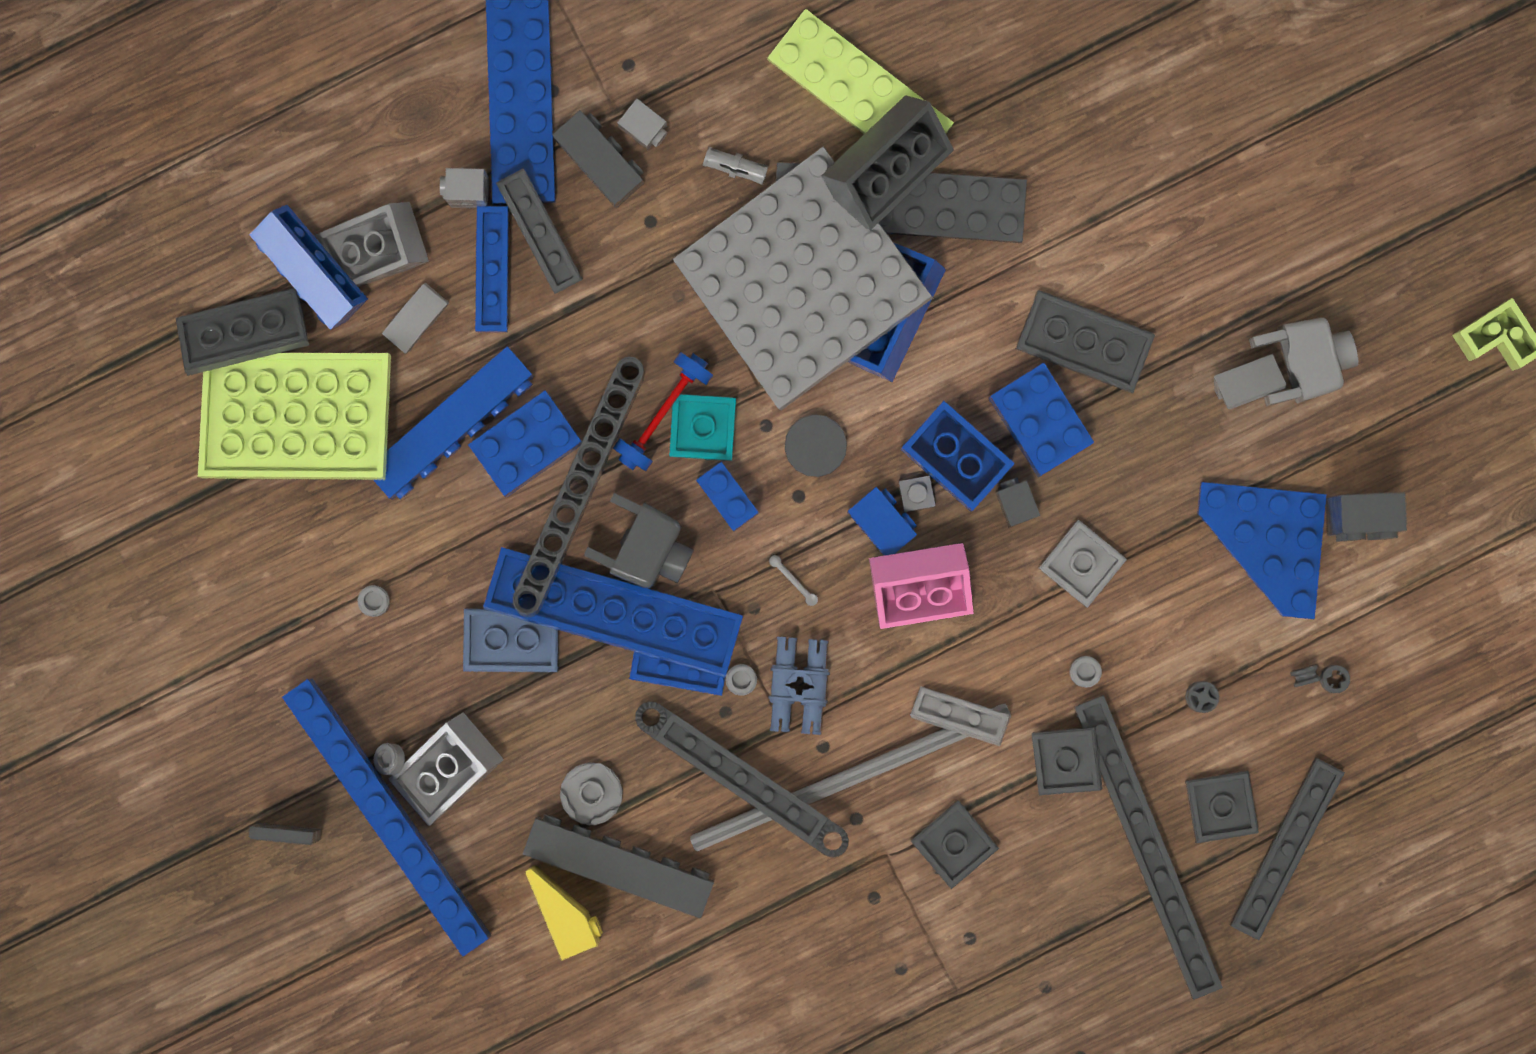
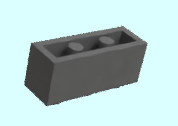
M579 110L552 136L611 204L618 208L644 184L643 179L640 177L644 172L632 159L627 163L619 154L623 151L622 147L612 136L606 139L601 134L599 129L602 128V125L591 113L585 116Z

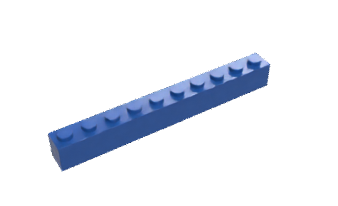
M313 678L305 680L282 696L287 706L462 957L492 936Z

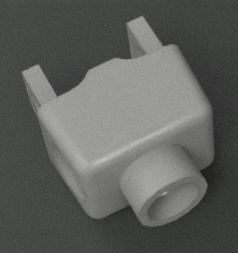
M1323 317L1283 324L1275 332L1249 339L1251 349L1280 342L1292 389L1265 396L1266 406L1295 399L1296 403H1300L1334 392L1344 384L1341 371L1358 367V354L1351 332L1346 330L1332 334L1328 320Z

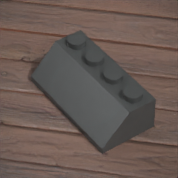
M905 95L821 176L834 200L867 230H872L954 149L931 103Z

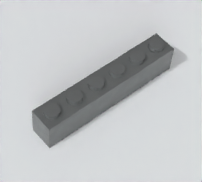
M544 814L543 819L535 818L523 855L701 919L714 884V880L709 879L710 873L692 867L691 872L679 868L680 862L667 857H663L661 861L650 858V851L633 846L632 851L620 847V840L605 835L600 840L590 836L591 830L578 825H574L573 829L561 826V819L548 814Z

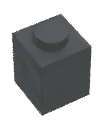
M1017 477L1000 484L1002 490L997 491L996 496L1008 527L1040 516L1027 480L1020 483Z

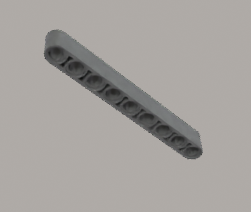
M624 357L616 365L514 592L513 605L518 614L523 617H533L542 609L644 380V369L640 360L635 357ZM629 366L635 367L639 374L633 380H626L621 375L624 368ZM617 394L622 395L626 399L625 405L618 409L611 407L608 403L609 399ZM601 423H609L614 428L612 434L608 437H601L596 433V428ZM587 452H597L601 456L600 461L593 466L585 464L583 457ZM575 480H584L588 484V488L584 493L575 494L570 490V486ZM563 508H570L575 512L574 519L569 523H563L557 518L559 511ZM553 536L562 540L561 548L555 552L548 551L544 546L546 540ZM538 565H544L549 569L548 577L541 581L535 580L532 577V570ZM524 594L534 595L537 600L535 606L528 610L519 606L521 596Z

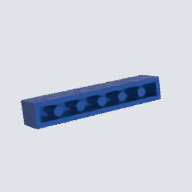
M507 346L387 450L386 480H374V482L389 499L393 500L398 497L401 500L414 489L412 483L421 476L425 479L438 468L435 463L445 455L448 459L462 447L459 442L467 435L472 438L485 427L483 421L491 414L494 417L501 414L509 406L506 402L515 393L518 397L524 394L533 385L530 380L534 376Z

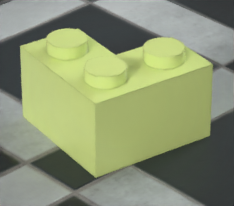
M1513 298L1498 305L1452 335L1468 361L1477 359L1495 346L1512 371L1523 367L1536 358V333Z

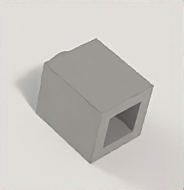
M638 99L633 102L617 122L621 130L647 150L652 145L658 147L668 134L665 131L667 122Z

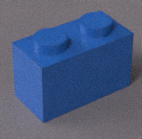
M722 461L696 480L733 532L759 514Z
M875 487L849 509L847 513L884 556L892 555L917 535L914 532L917 525L906 512L902 515L898 513L893 507L897 501L886 488L880 491Z

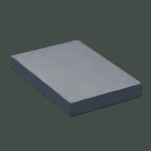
M464 609L463 671L558 672V630L486 609Z

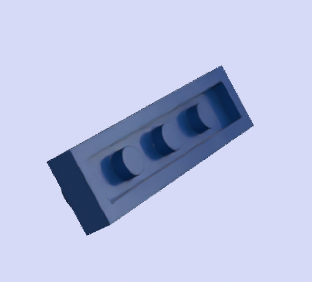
M477 206L476 332L508 333V206Z

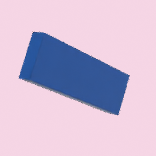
M634 652L629 678L636 681L722 696L725 677Z

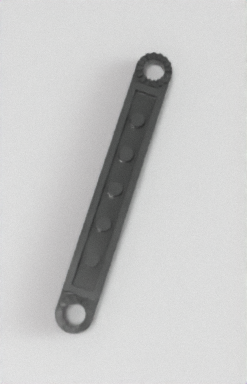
M646 702L638 708L635 720L637 726L643 732L825 856L834 858L845 853L849 845V838L845 830L662 705L656 702ZM649 709H655L660 714V720L657 725L649 727L643 723V714ZM835 832L841 836L842 843L838 849L829 850L824 846V838L828 833Z

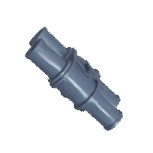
M777 637L776 665H772L770 671H773L771 696H768L772 703L770 731H779V719L782 718L781 731L790 732L791 704H795V701L804 705L801 733L810 734L811 721H813L812 734L821 735L822 709L828 704L826 688L827 675H830L829 669H826V658L829 641L820 640L819 652L817 653V640L808 639L807 667H804V670H797V666H794L797 638L788 637V649L786 651V637ZM801 676L804 683H808V685L813 687L803 689L801 694L797 695L796 690L786 686V683L796 682L797 677Z

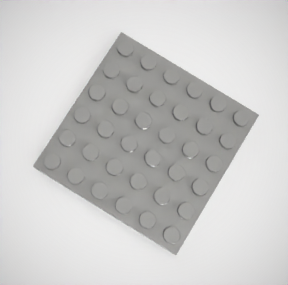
M824 147L820 148L673 259L779 410L786 408L933 299L882 226L878 223L872 230H867L834 200L821 176L835 163Z

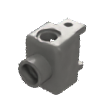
M614 493L610 502L636 514L637 518L633 526L626 530L620 542L621 550L616 560L587 547L584 556L610 568V574L647 589L654 587L660 575L678 584L694 552V549L677 542L682 530L680 523L645 502L640 506Z

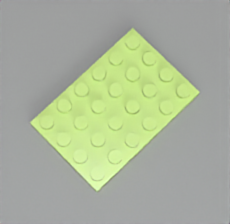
M277 353L203 372L198 477L217 479L386 480L391 355L389 353Z

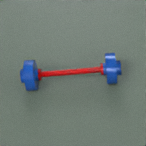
M680 352L673 361L683 369L680 373L682 378L639 440H633L629 445L619 438L613 449L621 454L618 460L630 469L634 470L638 466L647 471L653 461L643 454L647 449L644 445L688 382L692 384L697 379L707 385L713 377V374L705 369L708 363L694 353L689 358Z

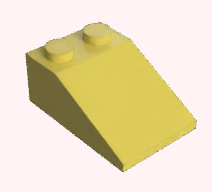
M536 865L529 867L525 873L561 960L597 946L600 941L599 937L603 933L597 916L591 917L586 908Z

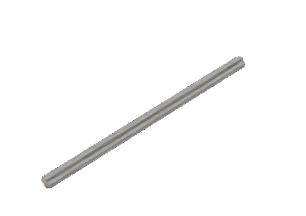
M1000 704L991 708L1009 714L1011 718V713L1006 704ZM941 729L791 794L806 804H811L969 736ZM755 808L693 834L690 840L694 849L700 851L772 819Z

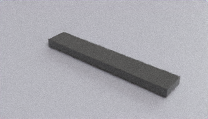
M1318 758L1314 759L1230 926L1260 940L1345 772Z

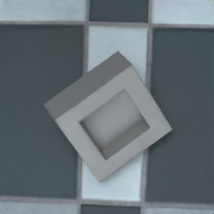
M930 476L899 481L904 513L935 507Z

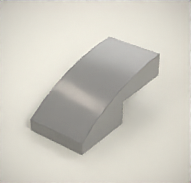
M424 283L382 334L406 354L411 351L427 328L433 325L449 302L427 283Z

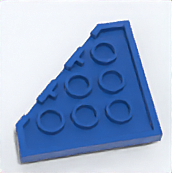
M1200 482L1197 514L1214 532L1232 557L1242 566L1260 591L1265 594L1278 613L1283 617L1315 619L1327 495Z

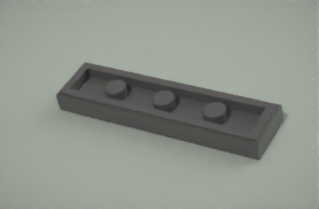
M522 168L496 182L554 294L581 281L582 277L525 169Z

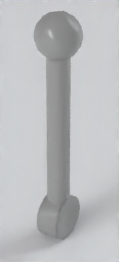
M772 555L769 559L770 565L777 567L803 594L809 606L816 605L818 597L813 593H809L781 563L780 556Z

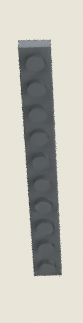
M1104 695L1074 706L1081 727L1096 728L1101 776L1192 999L1195 1000L1222 989L1220 979Z

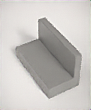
M1273 354L1214 376V390L1218 399L1223 398L1228 409H1233L1286 388V382Z

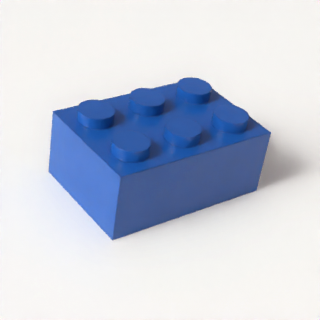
M1045 363L1037 366L988 398L1037 477L1042 476L1094 443Z
M545 390L469 443L468 446L505 497H509L580 447L582 441Z
M945 401L938 406L901 448L902 452L970 512L977 507L1015 464Z

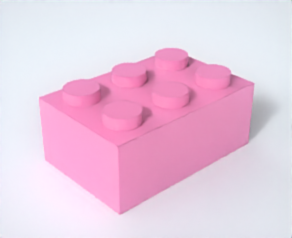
M963 543L869 558L880 629L974 614L969 567Z

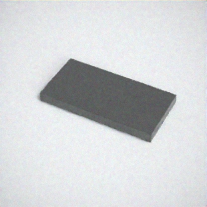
M295 288L176 318L184 370L187 376L309 346L301 299Z
M1038 290L1016 350L1124 391L1134 393L1155 334Z

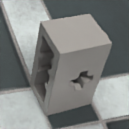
M446 168V176L440 177V195H443V199L446 200L451 208L488 206L489 176L484 169Z

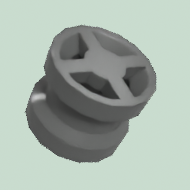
M1194 682L1186 690L1185 700L1189 708L1195 712L1207 713L1218 705L1219 692L1209 682Z

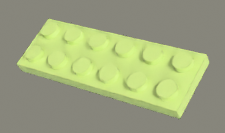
M807 9L802 12L767 58L773 65L863 134L873 127L905 95L924 100ZM933 107L945 133H947L954 122Z

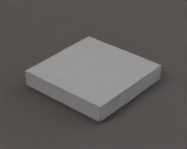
M1077 520L1038 569L1088 608L1127 559L1080 520Z

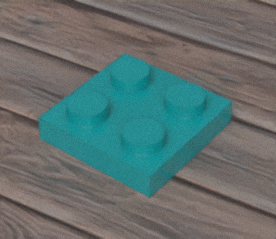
M680 394L672 407L669 457L732 461L736 398Z

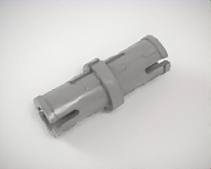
M712 147L708 148L703 162V166L729 173V177L736 178L738 176L763 185L768 170V165L744 159L742 154L736 153V155H732Z

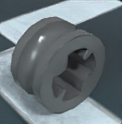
M1311 665L1291 671V676H1294L1296 679L1295 683H1293L1294 687L1322 680L1321 676L1316 674L1318 665Z
M1328 666L1320 675L1322 678L1320 680L1321 686L1330 693L1344 692L1350 684L1349 672L1342 666ZM1334 670L1338 671L1337 675L1342 674L1343 681L1338 682V688H1332L1333 684L1328 685L1327 678L1332 676V671Z

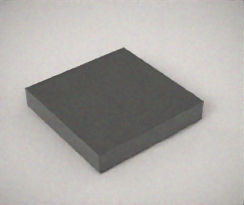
M1095 727L1032 733L1039 795L1102 790Z
M1248 771L1185 781L1195 843L1259 833Z
M959 800L910 840L951 889L999 849Z
M257 823L250 826L249 838L312 845L321 839L322 829Z

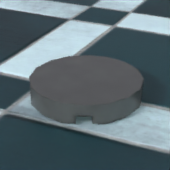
M809 415L800 418L791 426L786 435L785 453L787 459L796 471L806 476L821 477L831 474L841 465L846 455L847 441L844 431L836 421L826 416Z

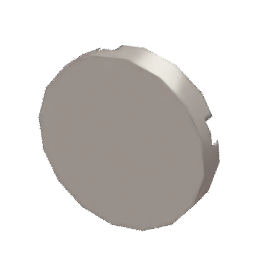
M588 762L577 765L567 773L561 784L560 799L563 809L572 819L582 824L596 825L606 822L616 814L622 803L623 789L620 779L612 769L601 763Z

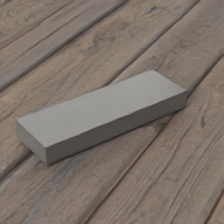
M922 686L910 714L913 719L997 746H1001L1010 721L1009 714Z

